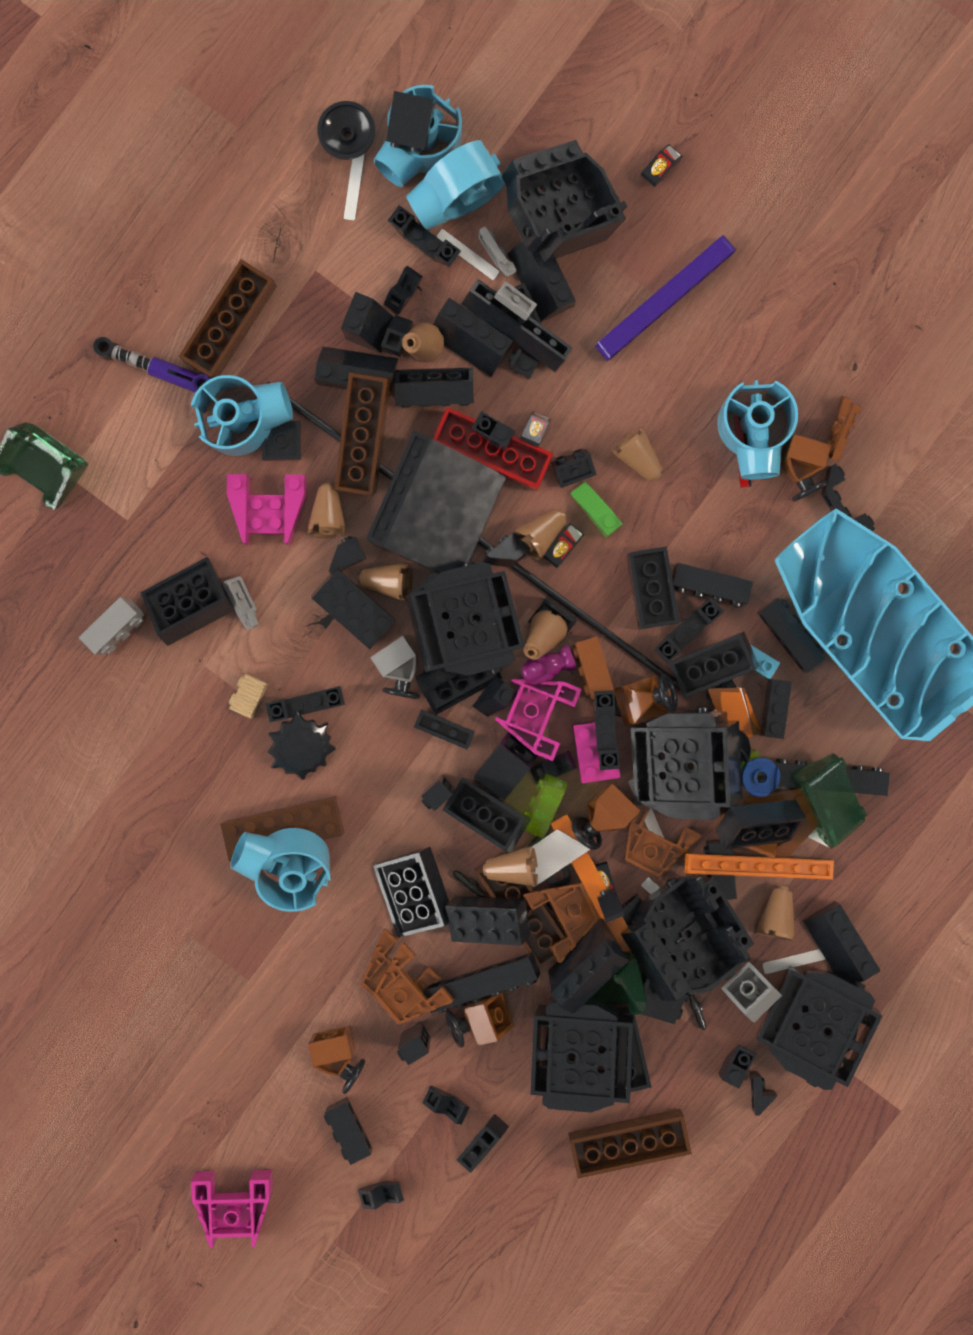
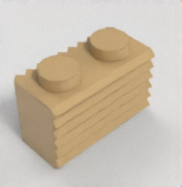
M245 674L244 677L241 676L237 683L239 689L236 694H232L229 700V704H231L229 709L250 719L253 718L269 683L249 674Z

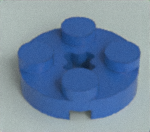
M756 757L744 763L741 770L742 787L754 796H767L779 785L780 771L767 758ZM759 772L765 775L764 779L762 778L760 782L756 778Z

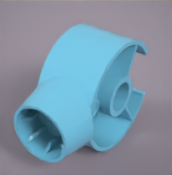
M432 85L414 86L406 89L403 93L436 100V104L456 120V126L439 123L445 115L436 108L434 110L427 149L424 151L432 150L439 141L451 144L436 154L419 155L418 152L409 151L410 146L402 145V149L391 147V142L385 141L373 162L382 175L398 187L406 185L418 173H428L440 159L461 146L462 117L459 107L456 110L450 106L449 98L444 101L435 94L434 86ZM390 107V110H389V113H388V125H389L391 107Z
M481 140L469 142L440 159L428 171L424 180L406 198L424 228L429 230L448 222V220L465 216L495 197L505 186L501 177L502 174L498 169L501 163L495 154H489Z
M221 375L205 382L197 390L191 402V406L196 410L198 419L194 426L200 428L201 431L199 438L217 451L230 456H242L254 452L262 445L265 438L267 439L272 428L293 420L291 402L282 382L252 386L248 381L240 377ZM243 387L254 391L257 399L236 403L231 399L219 401L215 396L228 388ZM212 399L216 404L213 409V415L207 417V423L210 428L222 425L216 444L209 440L203 414L206 412L207 406ZM236 411L235 417L228 421V416ZM259 419L255 430L247 439L231 446L234 433L245 431L249 422Z
M755 380L753 385H744L742 382L733 389L719 410L717 419L719 435L726 447L737 455L742 479H768L780 475L782 445L792 436L798 422L796 401L791 392L778 381H774L773 384L759 385L758 380ZM767 390V393L775 397L779 402L771 406L769 403L762 401V394L756 393L750 395L751 406L748 407L732 399V397L741 391ZM782 406L787 419L786 432L779 444L768 448V426L774 420V411ZM727 411L741 417L740 425L744 433L747 434L749 446L740 442L731 432L727 421ZM751 414H758L762 418L763 424L754 422Z
M300 828L282 829L269 836L244 832L237 842L230 864L232 870L255 881L256 891L266 904L282 911H302L315 906L316 895L322 886H328V880L331 881L330 853L326 843L315 833ZM323 867L324 870L316 882L314 879L318 873L314 871ZM263 870L279 876V883L270 879Z

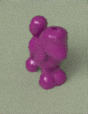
M564 646L559 653L544 654L535 660L528 659L523 664L521 671L526 681L540 684L552 680L554 676L563 670L574 671L576 663L569 646Z

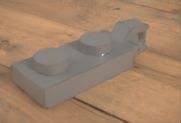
M486 226L481 228L478 234L479 241L505 278L511 277L517 271L513 262L506 259V253L495 242L496 238L491 230L488 231Z
M238 576L224 581L222 584L238 618L241 622L243 621L246 629L249 630L259 625L255 617L256 606L242 577Z

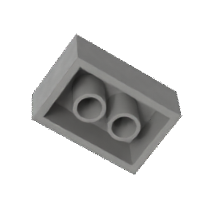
M120 597L79 639L95 655H110L116 650L117 647L115 645L120 641H125L130 636L129 632L134 627L138 628L144 622L143 618L146 614L131 599Z

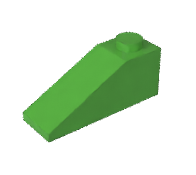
M586 482L570 493L605 538L622 525V522Z

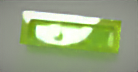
M548 774L545 775L544 779H539L536 786L538 793L536 796L532 795L528 805L531 806L530 811H525L524 813L531 818L525 830L526 832L544 839L566 791L567 782Z

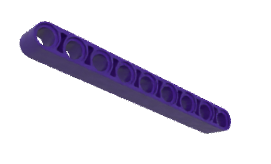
M722 235L595 345V348L607 361L612 359L736 251L735 247Z

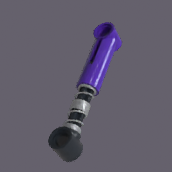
M99 337L93 344L94 351L105 360H119L120 362H126L129 366L140 367L143 371H148L150 376L195 393L200 388L202 382L210 380L207 375L193 372L156 357L148 359L140 353L130 352V349L128 351L124 350L122 346L112 342L107 337ZM109 345L108 351L102 352L103 346ZM178 375L192 380V382L178 377Z

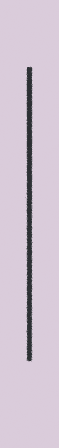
M289 397L294 410L340 443L341 434ZM380 463L379 472L392 481L395 473ZM482 537L478 542L486 550L493 546ZM518 563L511 567L658 676L666 674L673 682L674 687L681 691L676 678Z

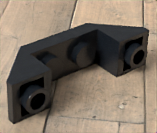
M398 205L388 219L391 226L406 241L437 263L450 267L461 253V250L448 240L441 241L415 221V216L400 205Z
M835 463L827 469L825 476L827 485L823 486L821 495L831 511L838 509L851 517L849 509L841 503L840 494L833 490L834 486L845 480L843 469ZM866 513L853 519L867 529L875 530L873 519L869 515L867 516Z
M710 597L669 633L654 649L655 652L668 664L681 652L685 645L707 625L716 620L724 610Z
M338 686L266 703L265 705L269 722H275L294 717L296 711L304 715L345 705L342 688Z
M614 690L594 691V719L600 770L620 769L615 730Z

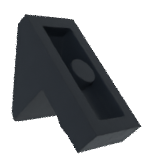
M758 1071L750 1072L752 1111L755 1116H760L776 1099L777 1094L774 1090H765L764 1078L761 1077Z

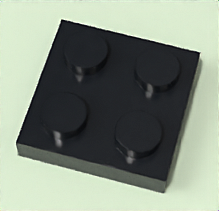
M288 421L272 428L267 439L265 438L262 442V460H301V422Z

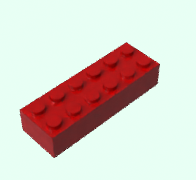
M449 407L446 408L433 440L507 476V479L538 491L554 453L525 442L515 436L506 451H503L471 429L476 419Z

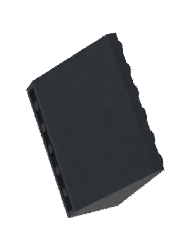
M413 431L366 540L376 547L439 574L443 571L463 567V564L471 561L507 476L427 436Z

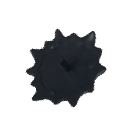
M298 711L295 712L292 721H282L279 731L268 733L273 741L272 746L267 752L274 758L271 768H282L285 774H295L301 780H305L306 775L310 772H316L318 766H326V756L336 750V747L329 742L331 736L326 732L329 725L328 722L317 725L314 719L305 720Z

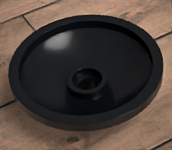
M340 101L330 105L322 113L318 121L317 133L322 147L328 154L338 159L351 160L362 156L369 150L375 138V125L371 114L365 107L352 101ZM349 133L351 134V136L349 138H345V134Z

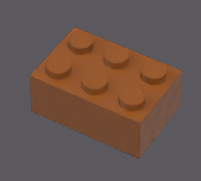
M598 636L574 643V648H571L573 658L578 659L579 666L576 668L579 677H583L585 682L582 685L585 696H589V699H594V691L614 690Z

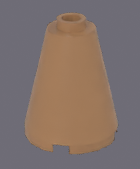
M420 323L415 325L403 337L402 346L416 360L430 362L442 353L444 338L435 325Z
M638 427L639 432H630L616 444L619 448L617 450L613 448L611 452L647 481H655L662 475L661 471L663 468L645 430L642 427Z
M331 483L322 484L316 494L307 528L308 534L310 535L313 532L314 537L331 539L335 538L336 534H340V537L346 535V526L338 490H334L335 487Z
M552 509L514 531L529 547L530 552L528 555L539 560L544 556L565 526L566 515L560 509Z
M403 562L363 569L358 574V584L363 589L401 601H407V591L412 589L413 579L412 569L408 568L410 563Z
M548 610L540 611L534 615L523 648L527 657L534 660L539 659L564 641L568 628L561 616L551 614L552 611Z
M528 846L486 860V864H483L484 876H487L489 880L536 886L538 874H535L538 863L535 849L532 846Z
M777 886V889L772 890L756 928L757 934L794 941L793 896L788 887Z

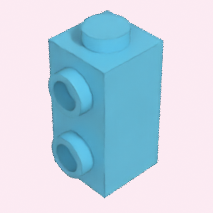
M751 645L759 667L753 672L765 679H771L780 662Z

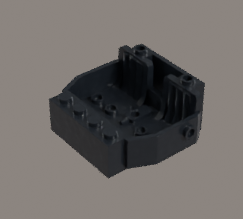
M577 140L514 159L501 176L507 187V206L510 217L526 249L532 254L539 252L544 263L606 241L626 219L623 213L627 208L625 201L620 202L604 169L589 154L582 152Z
M473 561L463 564V567L443 571L423 586L420 591L406 596L425 672L440 669L441 673L462 677L489 670L491 674L501 672V667L508 666L515 660L513 651L524 647L505 571L493 573L491 564L484 562L475 564ZM442 613L448 614L447 620L442 618ZM474 615L478 616V622L473 621ZM447 632H452V639L447 637Z
M708 706L696 707L697 709L669 712L651 722L640 723L631 727L635 805H651L652 809L677 819H702L710 821L725 813L731 806L743 798L739 721H728L726 711L708 709ZM661 753L665 754V759L661 758ZM689 763L694 764V769L689 767ZM662 772L666 773V778L662 777Z
M699 875L680 878L673 877L666 881V884L641 902L631 921L633 925L621 933L622 938L661 1001H677L683 995L711 991L723 980L733 977L735 971L741 967V964L750 959L746 950L754 945V942L714 877L702 879Z
M789 966L778 989L782 996L768 1009L756 1037L757 1040L769 1046V1050L785 1070L806 1080L813 1087L817 1088L818 1086L823 1090H832L836 1081L846 1087L849 1086L880 1023L882 1014L877 1008L873 1007L875 1000L870 992L865 989L866 985L855 980L853 983L828 970L805 969L802 972ZM803 1005H807L809 1009L808 1011L803 1012L801 1010V1007ZM794 1023L800 1024L799 1029H794L792 1026ZM860 1023H862L865 1025V1027L858 1041H856L858 1028L860 1026ZM830 1028L832 1032L827 1035L824 1033V1030ZM853 1050L850 1058L845 1057L847 1052Z
M550 997L547 1005H538L533 1022L530 1095L543 1096L542 1105L548 1109L589 1113L612 1106L614 1102L630 1103L634 1016L619 1015V1010L598 999H589L574 1014L560 1008L554 997ZM542 1027H548L545 1049H541ZM604 1046L606 1050L601 1052L599 1047ZM573 1053L576 1058L570 1059L569 1054ZM603 1066L605 1070L599 1071L598 1067ZM543 1069H547V1075L542 1073Z

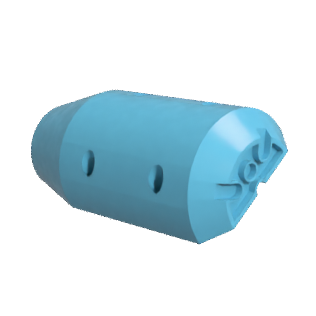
M834 509L803 532L774 559L803 626L901 739L931 741L954 722L961 713L966 712L973 706V636L894 545L843 512ZM900 584L903 585L902 593L898 590ZM839 635L841 637L840 645L837 643V637ZM952 644H954V649L951 652L950 647Z

